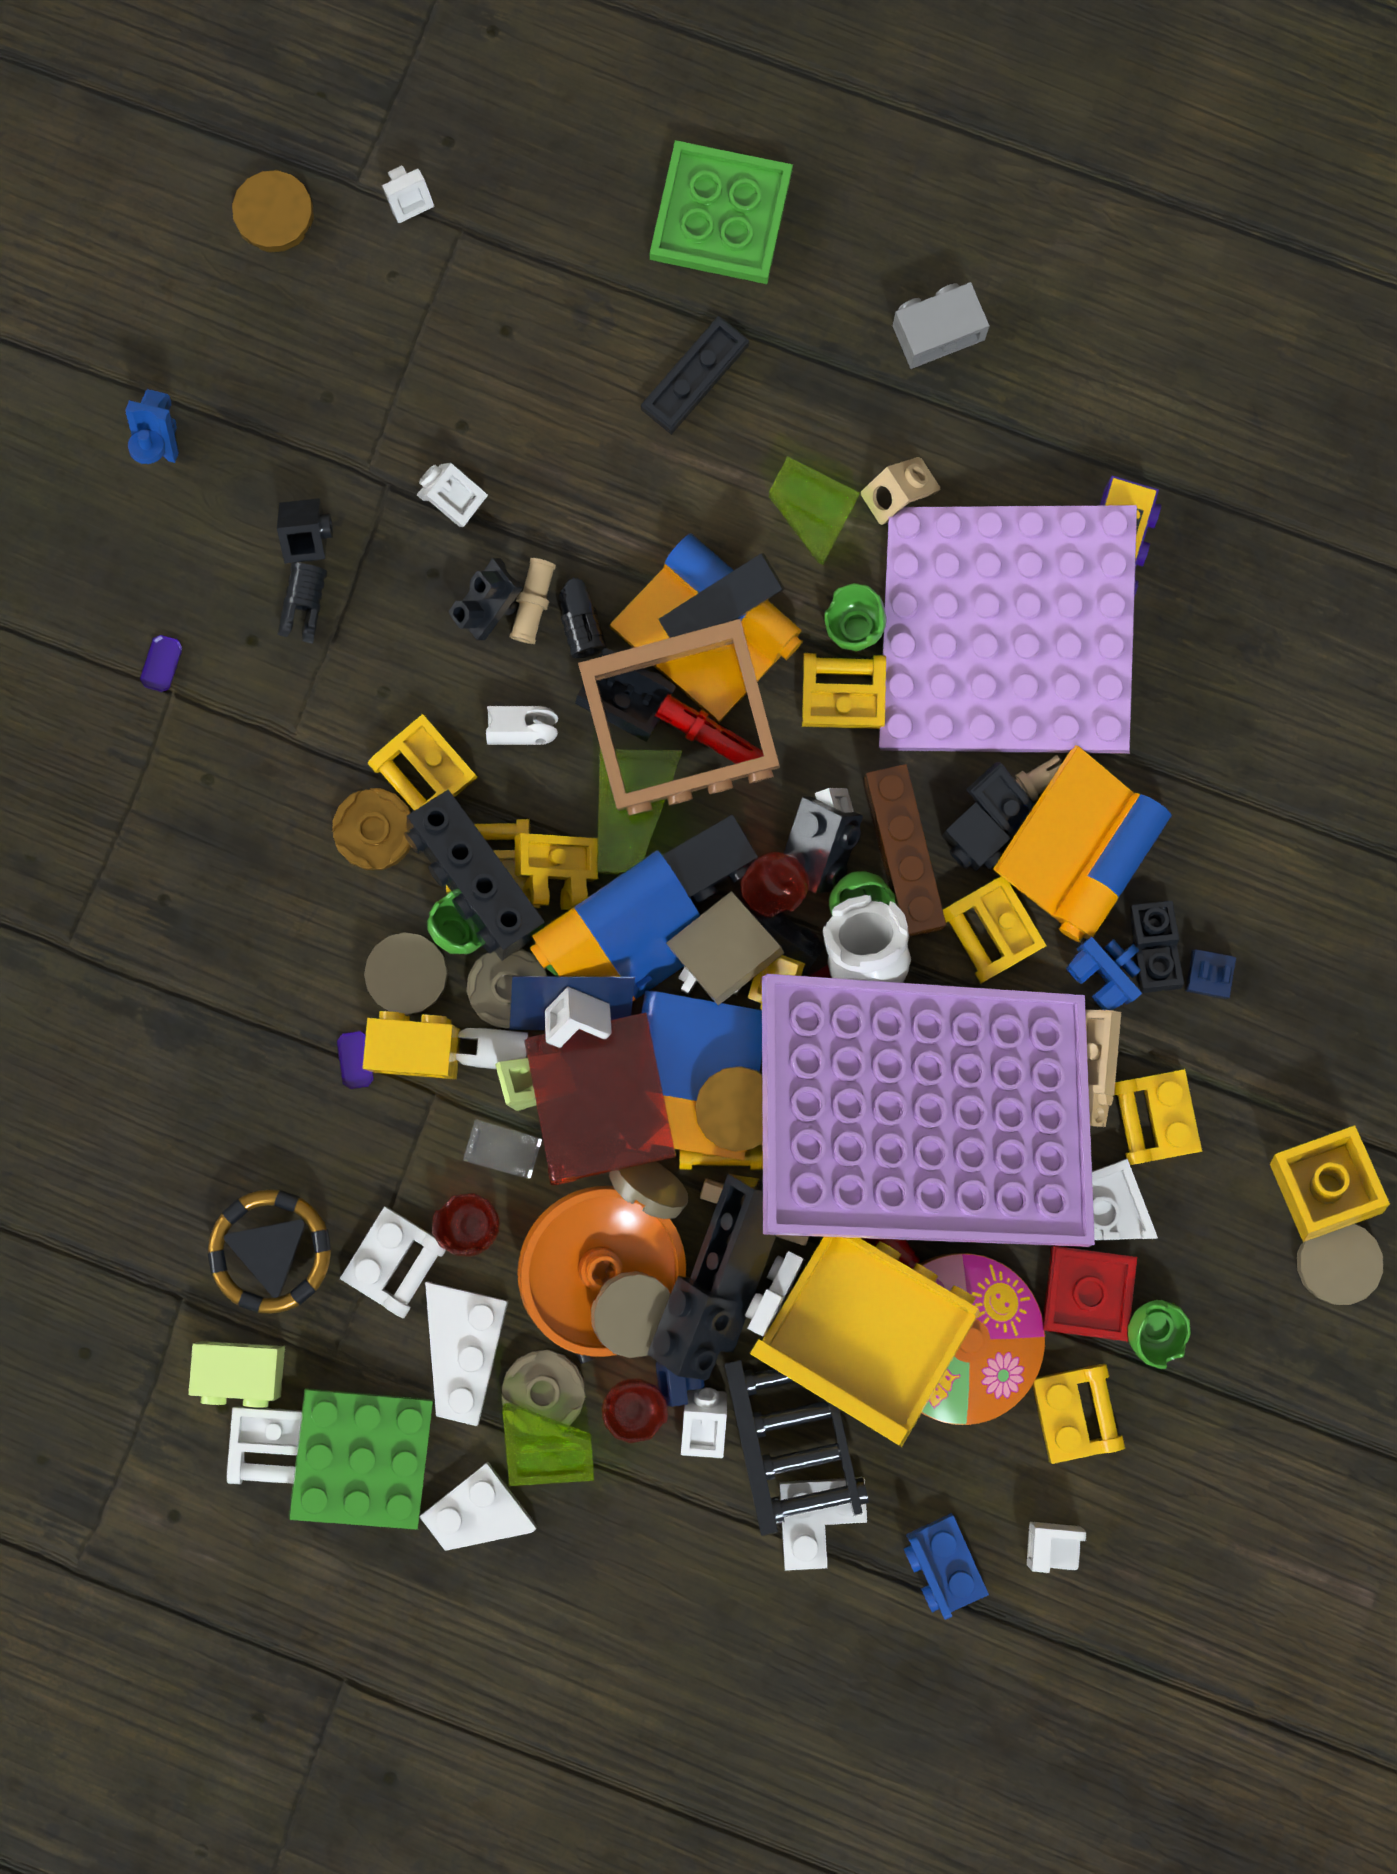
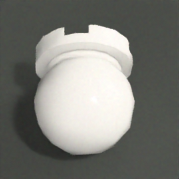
M868 895L849 898L835 906L832 910L833 916L827 922L826 927L824 926L823 928L824 942L827 954L829 955L828 967L831 977L903 983L909 971L911 956L907 945L909 939L908 925L902 910L891 901L889 905L883 902L872 901L871 896Z

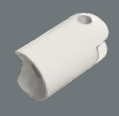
M487 706V745H544L552 742L557 737L558 731L552 725L557 723L558 716L550 708L544 706Z
M466 1028L458 1033L459 1038L478 1040L476 1055L456 1054V1060L463 1065L496 1069L495 1064L500 1061L526 1058L528 1032Z

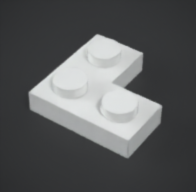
M789 1251L785 1258L779 1255L776 1257L767 1276L768 1279L773 1281L770 1289H766L764 1295L756 1293L745 1314V1317L751 1319L747 1329L761 1336L766 1335L805 1261L804 1258Z
M845 1478L780 1482V1500L846 1486ZM847 1503L784 1517L785 1522H782L785 1571L827 1568L825 1525L867 1523L866 1504L861 1505L863 1513L857 1516H853L851 1504Z

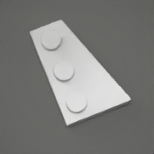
M1128 1159L1092 1171L1095 1240L1158 1238Z
M425 1282L436 1417L478 1426L508 1300Z

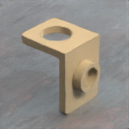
M916 457L887 466L861 491V496L879 524L883 525L889 521V516L891 518L909 502L936 494L940 490V486L922 458ZM880 486L886 487L891 493L892 504L889 509L882 508L877 501L876 493Z

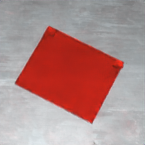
M646 1013L611 1020L612 1033L607 1039L578 1029L561 1048L547 1043L546 1034L529 1037L524 1040L551 1185L577 1181L576 1179L676 1157Z

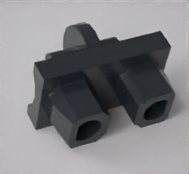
M492 558L484 571H476L470 580V591L463 601H455L449 610V615L459 628H468L476 640H486L504 614L510 615L514 613L518 607L516 597L523 589V586L507 572L505 563L501 558Z

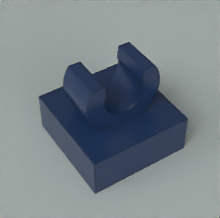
M1197 949L1193 950L1185 991L1223 999L1230 998L1236 957Z
M656 1362L661 1405L671 1407L687 1405V1391L705 1388L704 1380L676 1376L659 1362Z

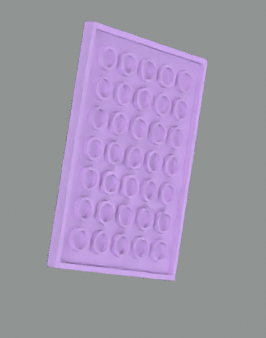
M766 974L762 977L763 1234L1081 1247L1095 1245L1085 995Z

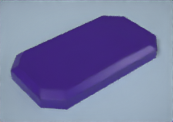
M163 635L153 638L140 677L145 688L164 692L170 688L183 649L179 640Z
M361 1031L342 1034L337 1040L342 1083L349 1089L369 1087L374 1080L373 1072L363 1069L366 1035Z

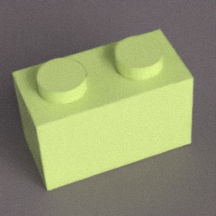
M212 1341L193 1343L188 1395L201 1396L200 1403L225 1405L227 1398L243 1399V1406L268 1407L269 1401H274L281 1397L285 1346Z

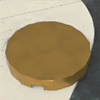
M278 170L262 171L247 178L238 188L232 203L233 220L242 238L266 252L286 251L298 245L305 238L304 234L308 231L309 226L311 228L314 220L313 203L304 184L293 175Z
M370 788L371 790L358 791L349 795L339 805L333 819V838L338 851L352 865L365 870H384L398 864L410 851L411 846L404 833L407 832V815L411 811L396 794L381 788Z
M738 1066L724 1068L710 1076L699 1090L695 1105L697 1123L705 1137L718 1147L731 1151L750 1150L763 1143L762 1074L757 1070Z

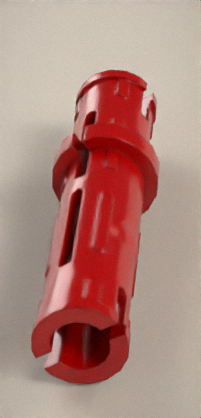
M669 693L663 699L654 715L685 733V738L693 741L695 739L735 764L764 756L762 749L757 748L747 740L708 718L709 713L702 709L698 712Z

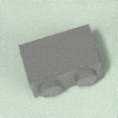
M971 282L959 286L957 283L947 285L941 288L936 293V296L923 301L920 298L911 299L898 308L899 310L895 312L893 321L894 331L910 369L984 341L989 329V323Z

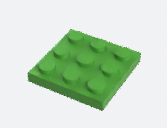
M675 140L650 249V260L768 284L793 164Z
M305 1388L289 1519L418 1530L433 1401L423 1398Z

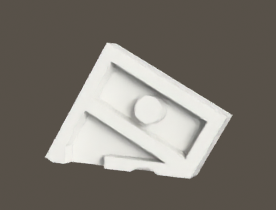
M489 1462L485 1463L420 1515L421 1520L445 1551L532 1533L538 1527Z

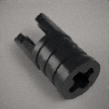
M291 563V575H289L288 580L289 586L286 590L287 596L283 602L277 635L288 637L293 627L295 609L306 611L302 628V641L313 644L327 570L310 564Z
M573 577L572 580L569 579L565 583V587L558 596L563 614L561 621L564 625L568 646L571 649V657L585 658L602 652L604 648H607V645L603 638V631L600 628L601 624L597 617V610L592 606L589 592L586 591L587 587L582 582V579L579 580L578 577L577 579Z

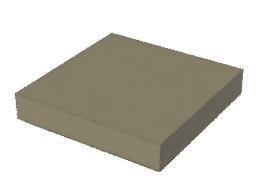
M732 891L666 943L669 949L718 1006L784 954L781 946Z

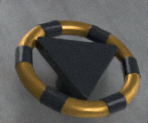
M261 1190L238 1198L219 1216L211 1232L208 1245L210 1271L217 1286L233 1303L256 1313H280L304 1303L317 1291L323 1282L331 1257L328 1229L321 1216L304 1199L282 1190ZM274 1205L294 1212L302 1218L300 1220L228 1233L231 1226L249 1210L260 1206ZM307 1224L311 1230L315 1251L313 1267L306 1279L290 1293L281 1296ZM225 1241L273 1298H264L242 1290L232 1280L227 1271L224 1252Z

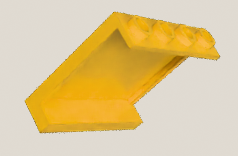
M823 1237L762 1341L758 1339L750 1354L902 1447L980 1313L979 1308L972 1305L976 1298L953 1285L950 1291L935 1283L938 1275L918 1263L911 1269L899 1262L898 1259L901 1253L881 1241L874 1247L861 1238Z

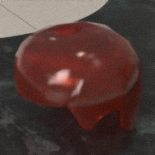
M778 851L769 852L756 858L740 882L742 897L749 907L761 915L770 918L782 911H794L803 902V899L806 898L810 888L808 874L799 860L792 855Z
M476 1193L451 1196L442 1208L436 1210L433 1215V1236L441 1248L455 1256L472 1257L479 1255L494 1243L499 1234L500 1217L491 1201Z
M627 1378L615 1384L605 1396L601 1406L605 1427L614 1438L628 1443L653 1439L661 1426L668 1421L667 1400L655 1384L642 1378Z

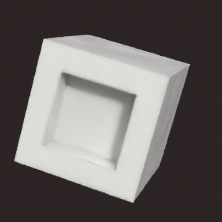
M567 987L545 1010L546 1042L561 1048L577 1030L607 1039L612 1033L609 1003Z
M1030 1522L1026 1565L1033 1572L1049 1573L1050 1568L1077 1570L1079 1567L1080 1541H1086V1531L1080 1526Z

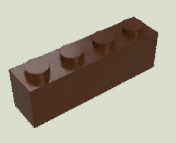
M907 764L866 773L863 785L887 883L895 894L896 905L905 914L909 938L941 931L946 926V921Z

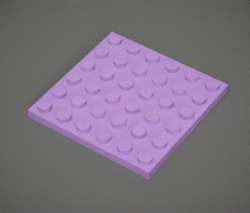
M1137 505L904 507L894 516H889L885 595L887 623L884 630L883 655L886 656L885 726L880 727L879 748L884 751L1069 753L1076 745L1086 753L1130 754Z

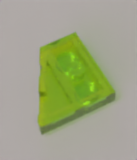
M787 456L769 490V497L816 561L824 565L860 493Z
M504 1403L503 1420L509 1486L594 1481L593 1448L590 1433L517 1405Z

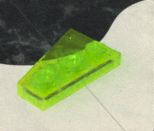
M601 749L599 764L598 874H623L645 859L666 799L652 802L653 810L629 816L627 809L619 811L616 808ZM615 749L627 793L673 781L682 756V750Z

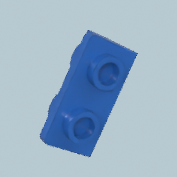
M952 1513L906 1534L910 1546L904 1548V1552L914 1573L922 1569L928 1585L921 1588L931 1612L940 1610L944 1620L953 1617L951 1612L989 1595Z

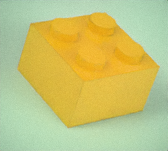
M379 1011V1019L367 1018L363 1069L383 1074L457 1079L458 1060H456V1054H459L460 1038L458 1033L461 1030L451 1025L452 1020L447 1019L446 1016L422 1015L421 1022L410 1021V1016H405V1013Z
M1355 1125L1277 1153L1270 1163L1303 1242L1383 1214L1390 1205Z

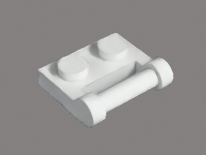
M384 1207L340 1279L378 1302L390 1312L405 1318L411 1308L408 1303L437 1256L442 1257L448 1245L390 1208ZM415 1240L424 1247L396 1293L392 1295L384 1289Z
M233 1407L227 1483L242 1484L243 1480L293 1484L294 1466L245 1463L244 1453L297 1455L302 1411Z

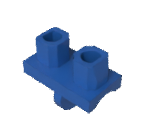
M148 389L145 391L141 403L129 400L125 411L132 435L128 441L129 453L136 462L141 464L155 463L162 456L167 461L175 463L179 454L175 438L177 426L175 420L170 416L171 399L166 393Z
M1090 937L1076 948L1079 953L1074 956L1066 967V970L1080 984L1085 982L1095 972L1102 977L1107 984L1092 996L1102 1010H1113L1123 1003H1131L1142 994L1120 969L1122 966L1131 978L1141 971L1131 959L1139 951L1134 944L1124 951L1113 939L1105 946V949L1114 957V960H1112L1093 937Z

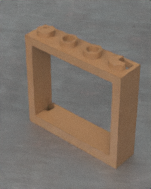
M741 619L578 663L616 808L619 811L627 809L629 816L653 810L652 802L667 799L669 805L686 802L693 799L691 793L693 791L708 788L709 794L723 792L733 788L732 781L748 777L750 784L774 777L772 770L780 768ZM734 643L764 756L627 793L597 681Z

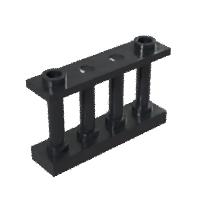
M741 1360L725 1363L761 1536L778 1533L777 1523L785 1522L784 1517L847 1503L851 1504L853 1516L862 1515L861 1505L869 1503L864 1479H855L839 1408L827 1401H822L763 1415L761 1411L752 1412L749 1395L757 1394V1389L793 1382V1380L774 1368L752 1373V1369L743 1370ZM831 1417L837 1443L771 1457L770 1453L761 1455L758 1438L766 1436L765 1432ZM841 1460L846 1486L780 1500L779 1496L771 1498L767 1480L775 1479V1474Z

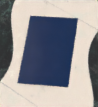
M512 976L509 1030H545V1010L567 987L609 1003L611 1030H629L635 977Z

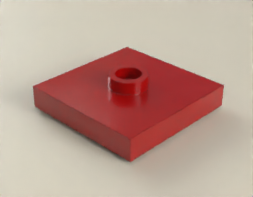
M1052 1246L1043 1315V1330L1128 1342V1324L1131 1319L1137 1257Z

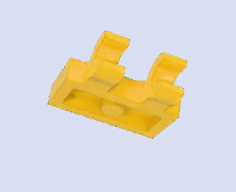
M529 833L515 835V877H526L523 892L534 908H540V905H549L548 879L565 880L560 896L561 910H570L588 898L586 881L598 879V838Z

